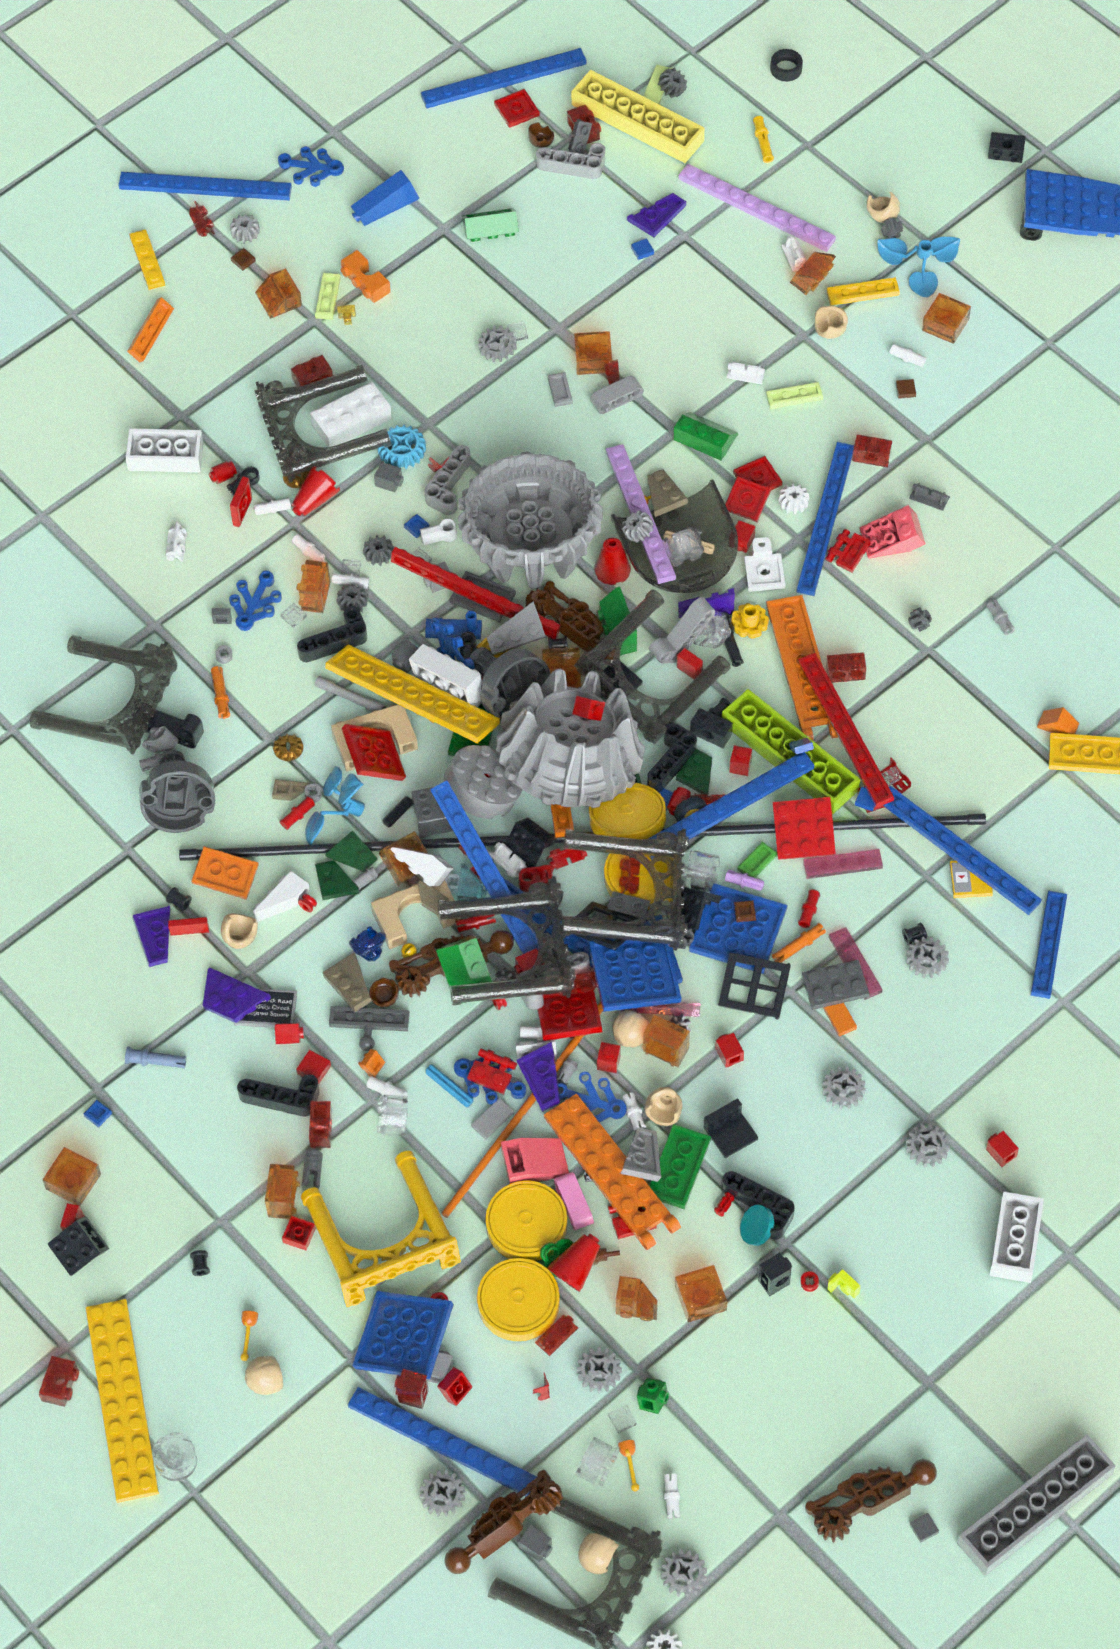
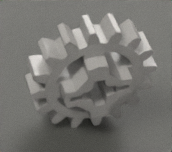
M493 326V330L487 328V333L482 332V338H478V347L481 355H485L486 360L492 358V362H495L496 359L502 362V358L508 360V355H514L513 350L517 349L514 332H510L508 327L503 330V326H500L499 329Z
M922 937L921 942L916 939L914 945H909V950L906 953V957H908L906 963L910 964L909 970L915 969V975L917 976L919 973H922L923 978L926 977V974H929L930 978H933L934 973L939 976L941 970H946V965L949 961V958H947L949 952L945 951V944L940 946V940L938 939L936 942H933L932 937L929 938V941H926L925 937Z
M847 1066L845 1070L838 1067L837 1072L830 1070V1076L825 1075V1081L822 1084V1088H824L822 1094L827 1095V1102L832 1100L833 1107L839 1104V1109H842L843 1105L850 1109L851 1104L857 1106L858 1100H863V1094L866 1091V1088H864L865 1081L862 1080L861 1074L855 1075V1069L850 1072Z
M921 1124L920 1130L914 1127L913 1133L909 1132L908 1139H906V1146H908L906 1153H911L910 1160L917 1159L916 1165L923 1162L924 1167L927 1166V1163L934 1167L935 1162L941 1164L942 1158H947V1152L950 1149L948 1145L949 1138H945V1131L939 1132L940 1127L932 1129V1124H929L928 1128H925Z
M598 1347L597 1352L589 1349L590 1354L583 1353V1360H578V1365L580 1366L577 1367L578 1381H583L582 1386L584 1388L589 1385L590 1392L594 1388L597 1389L598 1393H601L602 1388L608 1392L610 1385L614 1388L616 1387L615 1380L620 1381L619 1374L622 1373V1367H619L620 1359L615 1360V1353L609 1355V1349H606L604 1352H601L600 1347ZM611 1365H612V1368H613V1373H612V1375L610 1374V1371H609ZM586 1366H588V1369L590 1370L588 1371L587 1375L585 1372Z
M437 1470V1476L430 1473V1480L424 1479L423 1484L425 1486H420V1492L423 1493L420 1495V1500L424 1501L422 1503L423 1508L429 1507L428 1512L430 1514L436 1511L437 1517L440 1516L441 1512H444L445 1517H448V1511L455 1514V1507L461 1508L462 1503L460 1501L465 1500V1495L462 1494L465 1492V1486H461L462 1480H456L455 1473L449 1476L448 1470L445 1471L444 1475H441L440 1470ZM433 1487V1492L428 1496L430 1488ZM438 1489L440 1490V1492L442 1491V1493H446V1497L443 1496V1494H439ZM457 1491L455 1499L452 1500V1495Z
M680 1549L679 1555L672 1552V1559L666 1557L665 1563L667 1565L661 1566V1570L664 1571L661 1573V1579H666L663 1582L664 1587L670 1586V1593L674 1590L677 1591V1597L681 1593L688 1597L689 1592L696 1595V1588L702 1590V1582L707 1580V1577L704 1575L707 1574V1568L703 1567L705 1561H698L699 1554L691 1556V1550L684 1554L683 1550ZM674 1565L675 1571L670 1575V1569ZM680 1569L684 1573L688 1572V1578L684 1574H680ZM698 1572V1577L694 1582L693 1576Z

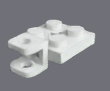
M768 537L755 538L752 545V556H744L748 592L785 589L781 553L772 554L771 542ZM762 570H766V572H770V573L767 574V575H762V574H760V573H762Z

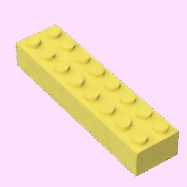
M592 70L571 91L572 106L683 163H686L704 142V127Z

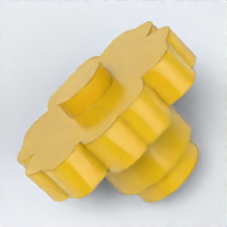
M746 603L740 605L738 611H733L731 625L734 626V632L740 637L748 636L750 639L760 637L762 631L768 629L769 617L766 616V610L761 608L760 605Z

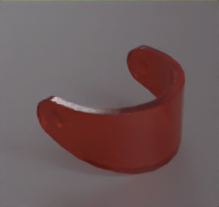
M618 359L605 363V374L609 385L620 380Z

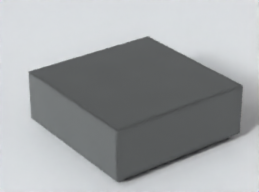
M212 608L213 624H232L231 609Z
M929 1513L910 1522V1527L920 1543L939 1533V1529Z

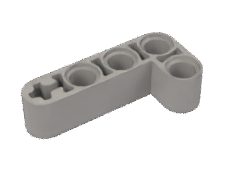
M601 143L591 145L588 155L551 148H539L536 151V166L539 170L589 179H597L602 175L605 164V146Z
M457 446L450 454L449 459L425 487L426 504L446 515H452L457 510L456 495L451 490L471 464L470 449L467 446Z
M704 597L696 599L667 638H659L653 641L649 646V651L660 663H676L677 655L684 648L687 650L690 648L714 616L715 610Z
M584 952L574 953L520 973L517 976L519 994L526 1006L532 1010L539 1009L544 1005V992L588 977L591 973L588 954Z

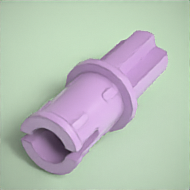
M729 869L725 876L726 882L740 885L741 888L746 886L762 890L764 887L763 880L750 877L748 873L742 874Z

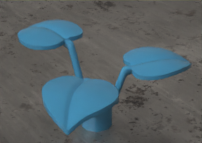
M939 237L931 242L929 240H922L919 246H915L909 253H907L908 248L905 242L897 238L878 239L877 247L881 258L892 265L900 264L903 258H907L917 251V256L923 259L921 272H914L910 276L909 286L913 292L927 298L934 294L938 286V279L935 273L925 272L927 258L930 255H935L936 259L940 262L947 263L953 261L958 254L960 238Z
M335 766L324 783L323 793L328 797L333 791L340 795L338 802L344 811L314 812L308 820L305 829V837L308 844H312L324 825L323 815L348 816L350 813L359 817L363 813L365 804L351 798L364 785L356 775L351 773L345 778L340 792L337 786L342 780L341 769Z

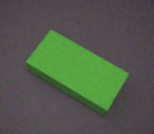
M762 842L738 866L737 870L742 874L748 873V876L756 878L777 856V852Z

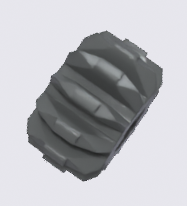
M668 68L660 75L658 85L661 86L660 91L665 92V96L669 95L673 98L680 96L686 90L688 81L684 79L685 75L680 74V70L676 71L675 68Z
M376 535L374 539L369 537V542L364 544L363 555L367 562L371 561L373 566L378 563L381 567L383 562L388 564L394 546L390 539L386 540L385 535L381 538Z
M349 583L348 587L342 586V591H338L337 604L340 606L341 611L353 606L362 612L363 607H367L368 594L365 592L364 587L359 588L358 584L352 586Z

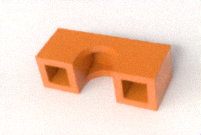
M358 250L341 260L342 274L348 277L352 284L359 288L363 295L373 303L391 293L390 281L379 271L373 275H365L369 272L368 260Z

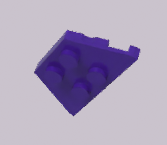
M210 967L208 968L203 1007L212 1013L237 1023L246 1014L256 1010L255 1006L264 1000L267 1002L271 999V996L266 992Z

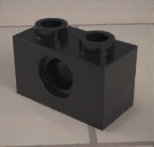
M992 132L988 159L1022 163L1026 136Z
M702 708L697 710L690 722V732L724 749L732 736V722Z
M780 1252L759 1265L758 1282L769 1297L790 1285L792 1264Z

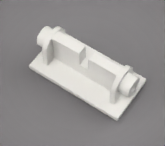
M788 236L786 243L781 246L792 271L795 272L809 268L798 240L796 241V238L793 236Z
M733 361L728 364L727 378L762 384L765 369L761 368V366H745V364Z
M176 522V526H172L168 530L167 542L169 545H167L165 556L169 561L178 558L183 562L187 532L178 522Z
M498 842L494 847L496 850L488 852L493 862L502 866L511 877H519L520 871L527 868L525 862L516 854H513L510 858L513 851L504 843Z
M555 1039L548 1041L537 1040V1043H533V1041H519L518 1044H515L517 1059L550 1042L553 1044L554 1057H557Z

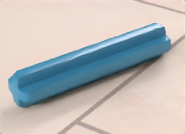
M431 1064L426 1068L425 1073L465 1107L472 1105L474 1102L473 1097L437 1067Z

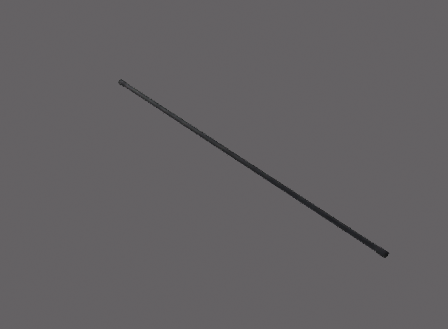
M985 813L932 816L944 826L986 825ZM900 818L833 821V830L910 827ZM775 824L712 826L694 837L775 833ZM576 832L574 836L557 838L555 843L603 840L598 838L594 832ZM509 836L480 837L484 846H495L498 842L505 844ZM457 838L363 842L370 851H389L392 847L409 850L462 847ZM337 843L219 848L215 850L238 857L327 853ZM179 849L180 861L198 860L203 849Z

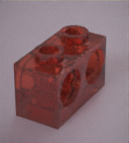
M864 652L827 655L826 672L832 683L865 680L867 668Z

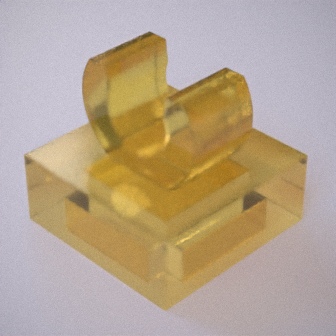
M355 305L337 307L338 319L344 318L345 326L352 325L351 317H356Z

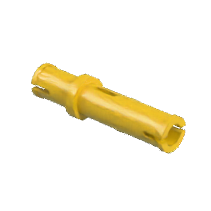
M756 116L753 118L756 129L755 136L759 141L763 162L770 163L774 160L768 139L769 132L765 127L764 118Z

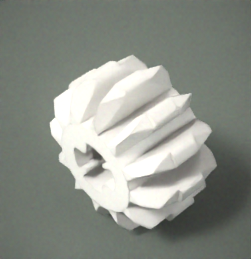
M792 483L791 487L785 485L784 489H781L778 502L781 504L782 510L786 509L787 514L791 511L794 514L797 511L802 513L804 508L808 507L809 494L806 488L801 489L802 486L800 484L795 486Z
M669 1629L666 1631V1635H663L661 1630H658V1637L651 1634L650 1639L652 1641H647L646 1643L649 1649H661L664 1645L668 1646L666 1649H680L682 1647V1641H677L678 1635L670 1636Z

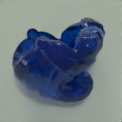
M369 926L367 930L357 935L356 939L352 938L349 941V945L356 954L368 962H374L380 957L382 953L380 947L385 942L387 936L384 932L377 933L376 930Z

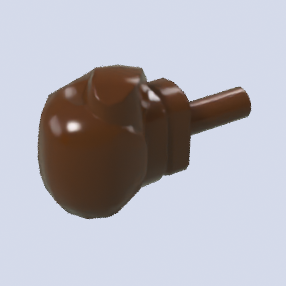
M600 1248L592 1266L597 1265L601 1261H607L608 1257L619 1256L620 1250L607 1252L606 1248Z

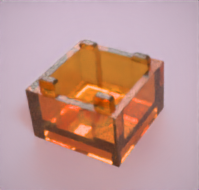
M939 293L923 318L922 331L954 344L970 319L971 306Z
M610 331L574 333L577 375L612 373Z
M306 560L305 565L301 566V571L303 572L301 583H298L296 587L300 596L298 603L301 605L302 611L324 613L330 587L328 562Z
M415 831L379 852L381 859L397 886L414 878L419 873L415 874L410 871L409 865L394 857L395 853L390 849L392 847H399L428 853Z
M654 1015L643 1033V1052L646 1055L650 1054L671 1064L672 1067L676 1066L679 1068L689 1050L690 1031Z
M64 1147L42 1180L46 1190L75 1205L81 1206L100 1177L101 1172L97 1163Z
M270 1164L265 1196L269 1218L290 1219L293 1214H297L294 1204L296 1189L300 1187V1182L297 1181L299 1173L295 1171L294 1165Z
M714 1265L675 1277V1289L688 1323L727 1311V1299Z

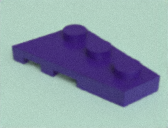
M672 193L656 201L655 205L649 208L644 207L635 215L630 214L627 216V221L654 238L686 207L687 201Z
M734 588L728 589V593L719 595L716 592L712 593L711 597L705 598L715 610L714 616L724 612L732 615L735 601ZM700 597L678 602V618H682L691 604Z
M170 906L134 914L132 919L148 966L152 967L168 963Z
M552 1042L516 1060L542 1112L560 1103L554 1049Z

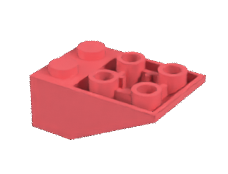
M909 505L859 527L861 535L871 540V544L866 551L868 558L910 552L926 544L918 516Z
M517 1138L501 1142L509 1184L518 1181L541 1182L569 1173L560 1138Z

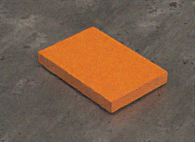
M204 846L191 882L195 885L247 900L259 863Z

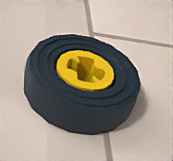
M698 797L683 800L675 809L674 816L676 821L679 822L707 806L706 802Z

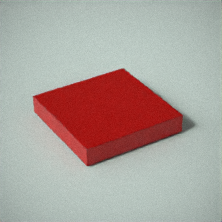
M525 89L494 101L495 107L509 128L540 116V111Z
M766 456L733 470L736 478L739 476L769 487L771 490L783 485L782 480Z
M737 476L723 509L758 523L771 488Z
M242 477L230 503L232 522L235 527L241 526L252 501L250 481L247 477Z

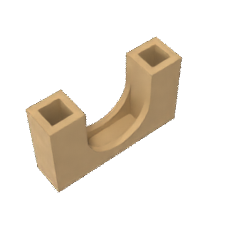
M399 704L331 725L332 736L346 772L354 770L355 766L341 729L345 724L390 731L400 755L418 749L417 738L406 710Z
M444 880L440 886H432L433 889L449 898L447 905L438 914V919L443 929L456 924V920H461L459 908ZM414 884L403 891H396L390 896L377 898L374 902H371L372 913L389 950L407 943V935L399 915L408 905L421 903L418 884Z

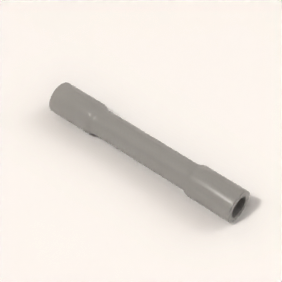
M318 676L315 681L316 687L361 705L372 712L385 709L386 707L382 703L361 696L321 676Z

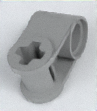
M165 726L152 727L149 731L150 735L147 740L143 741L142 745L146 750L153 753L168 751L177 745L178 738Z

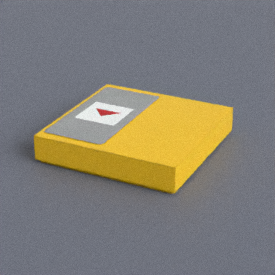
M950 861L953 898L992 896L993 891L988 884L957 861Z

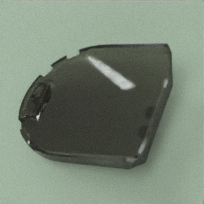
M714 479L710 480L709 484L702 490L688 497V504L655 517L654 510L650 511L675 572L676 580L658 584L641 540L638 543L630 541L623 533L622 522L626 521V517H616L615 514L611 515V521L633 568L652 586L674 593L697 592L719 582L733 566L738 551V535ZM687 527L700 528L703 530L702 534H700L701 540L714 544L715 551L713 554H707L667 542L663 538L664 534L669 530L685 535L688 533L686 531Z

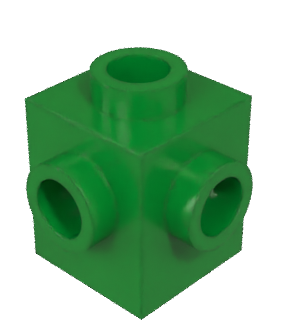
M648 1377L643 1385L639 1386L636 1395L639 1409L659 1414L663 1405L669 1400L666 1382Z

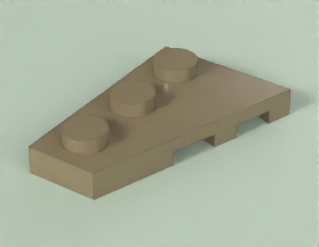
M664 469L647 475L655 517L688 504L687 497Z
M355 952L322 972L328 983L355 1012L371 1002Z

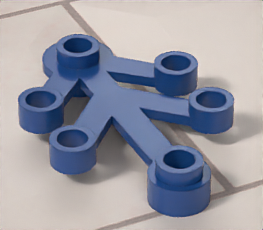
M307 146L302 147L300 153L301 157L307 158L310 162L292 160L291 156L287 153L278 156V164L282 169H288L290 166L307 168L293 175V181L297 185L302 184L304 178L319 170L323 172L310 177V184L313 187L319 186L320 181L330 175L339 176L344 172V165L339 160H332L327 154V150L323 148L317 151V157L319 160H324L326 164L320 163Z
M263 571L259 575L260 583L253 597H251L248 591V584L245 580L237 582V590L241 592L248 606L245 612L240 605L239 595L233 594L229 597L230 605L234 607L238 615L236 626L242 631L250 630L254 622L273 617L275 610L269 604L279 603L282 600L281 592L278 590L272 591L269 597L261 599L266 587L274 584V575L270 571ZM264 607L262 612L253 614L256 609Z
M442 617L432 618L430 627L433 633L437 634L440 644L437 651L443 655L447 654L453 660L456 657L466 667L472 670L475 669L472 659H464L457 650V648L463 646L462 638L460 636H448V634L454 632L453 625L450 622L445 623Z
M481 1057L475 1060L483 1063L484 1058ZM462 1058L455 1062L454 1072L457 1076L464 1078L468 1094L475 1098L480 1093L479 1086L467 1079L475 1060L470 1061L469 1059ZM499 1064L493 1067L499 1069L501 1065ZM463 1065L467 1066L466 1069H461L460 1067ZM508 1068L506 1072H510L513 1069ZM519 1081L509 1083L507 1090H510L513 1098L522 1099L525 1097L526 1086L524 1083ZM482 1086L486 1094V1102L493 1105L498 1100L497 1093ZM515 1087H521L522 1089L517 1091ZM471 1089L477 1090L475 1093L470 1092ZM489 1096H494L495 1099H494V1100H490V1099H488V1097H489Z
M588 1072L580 1073L579 1080L585 1085L590 1096L569 1090L565 1084L558 1083V1088L564 1089L563 1093L559 1094L560 1100L570 1098L577 1093L590 1111L597 1108L604 1109L605 1111L595 1116L599 1123L610 1117L621 1119L627 1112L626 1104L622 1100L615 1098L610 1088V1081L607 1078L599 1079L598 1086L601 1090H604L608 1102L600 1100L591 1082V1075ZM588 1075L589 1079L582 1081V1076ZM607 1081L608 1085L601 1087V1082ZM619 1106L620 1110L618 1112H614L613 1107Z

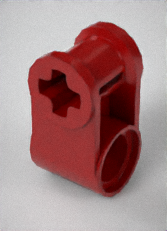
M542 865L522 869L519 873L518 886L520 890L531 892L543 890L545 885L549 889L556 887L557 884L552 874L554 871L553 866Z

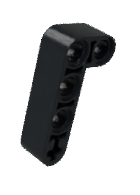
M353 606L348 607L343 613L345 625L300 640L297 644L299 659L307 663L338 653L348 644L353 647L364 644L368 638L367 628L360 610Z
M139 705L130 720V724L133 727L150 733L149 731L152 727L165 726L178 738L177 744L191 749L196 748L204 733L202 720L194 714H187L183 720L145 705Z
M677 723L666 725L664 744L670 749L654 765L647 776L646 785L659 793L677 775L696 750V735Z
M309 1074L302 1077L298 1090L251 1079H243L237 1085L238 1095L243 1103L302 1117H307L313 1113L320 1091L317 1078ZM308 1085H313V1086H314V1087L311 1088V1089H307V1088H306ZM264 1094H270L268 1097H262ZM284 1098H288V1099H289V1100L286 1101V1102H282V1101H281V1100L284 1099ZM304 1102L309 1103L307 1106H300Z
M728 1171L723 1175V1192L731 1193L734 1195V1199L750 1207L762 1205L770 1209L774 1217V1225L780 1227L777 1230L771 1228L770 1238L774 1240L782 1238L794 1217L795 1206L793 1201L737 1172ZM750 1190L754 1193L752 1195H748L745 1193V1191ZM768 1199L772 1201V1203L765 1204L763 1200ZM788 1209L790 1212L783 1213L780 1210Z

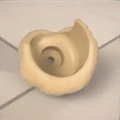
M889 192L891 198L877 197L872 199V195L868 196L867 210L877 222L883 223L887 219L897 218L900 212V202L892 192Z
M822 306L816 310L815 329L818 335L826 339H833L841 336L846 331L848 317L843 309L836 306Z
M234 913L225 915L221 924V936L223 941L230 947L235 949L245 948L256 938L258 921L255 918Z
M629 1009L623 1010L616 1017L612 1027L615 1040L624 1047L634 1048L641 1045L651 1032L649 1021L639 1013Z
M658 1088L650 1093L646 1099V1115L654 1123L661 1126L675 1124L681 1115L682 1100L672 1088Z
M257 1357L248 1364L245 1371V1382L255 1393L269 1395L279 1392L283 1388L281 1368L275 1357Z
M590 1533L583 1539L579 1547V1562L588 1572L593 1574L608 1572V1565L619 1545L614 1540L603 1535Z

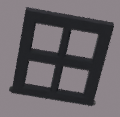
M592 901L563 927V931L616 950L643 926L645 921L631 915L607 910V906ZM594 911L609 915L603 922L588 916ZM617 919L632 924L626 931L611 926ZM582 921L598 926L591 933L576 928ZM605 930L620 934L615 941L608 940L599 935Z
M729 953L718 1006L774 1017L778 1020L789 977L790 963L784 964ZM736 962L755 966L751 982L733 978ZM762 968L781 971L778 987L759 984ZM731 984L750 987L747 1003L728 1000ZM758 989L777 993L773 1009L755 1005Z

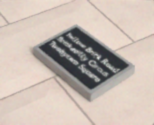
M259 989L268 993L271 999L267 1002L264 1000L255 1006L256 1010L246 1014L243 1019L234 1023V1026L275 1028L276 1023H294L297 991Z

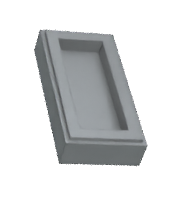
M565 372L548 375L555 407L573 404Z
M499 1098L471 1126L486 1140L514 1114V1110Z

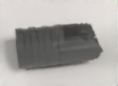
M317 1150L305 1152L302 1186H307L309 1175H314L313 1187L319 1189L322 1152Z

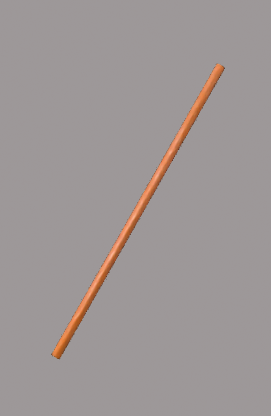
M601 1002L597 1005L599 1015L603 1012ZM585 1035L573 1037L555 1061L556 1072H558L563 1062L567 1060ZM533 1093L530 1094L441 1212L444 1217H449L500 1149L501 1142L506 1141L534 1104L536 1098Z

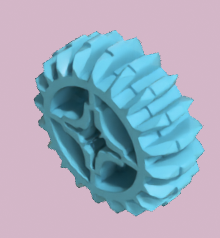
M405 424L402 427L396 425L394 429L389 427V431L384 430L377 443L381 461L399 468L405 467L406 470L409 465L414 468L415 463L419 464L426 451V441L422 433H419L417 428L413 430L412 426L406 428Z

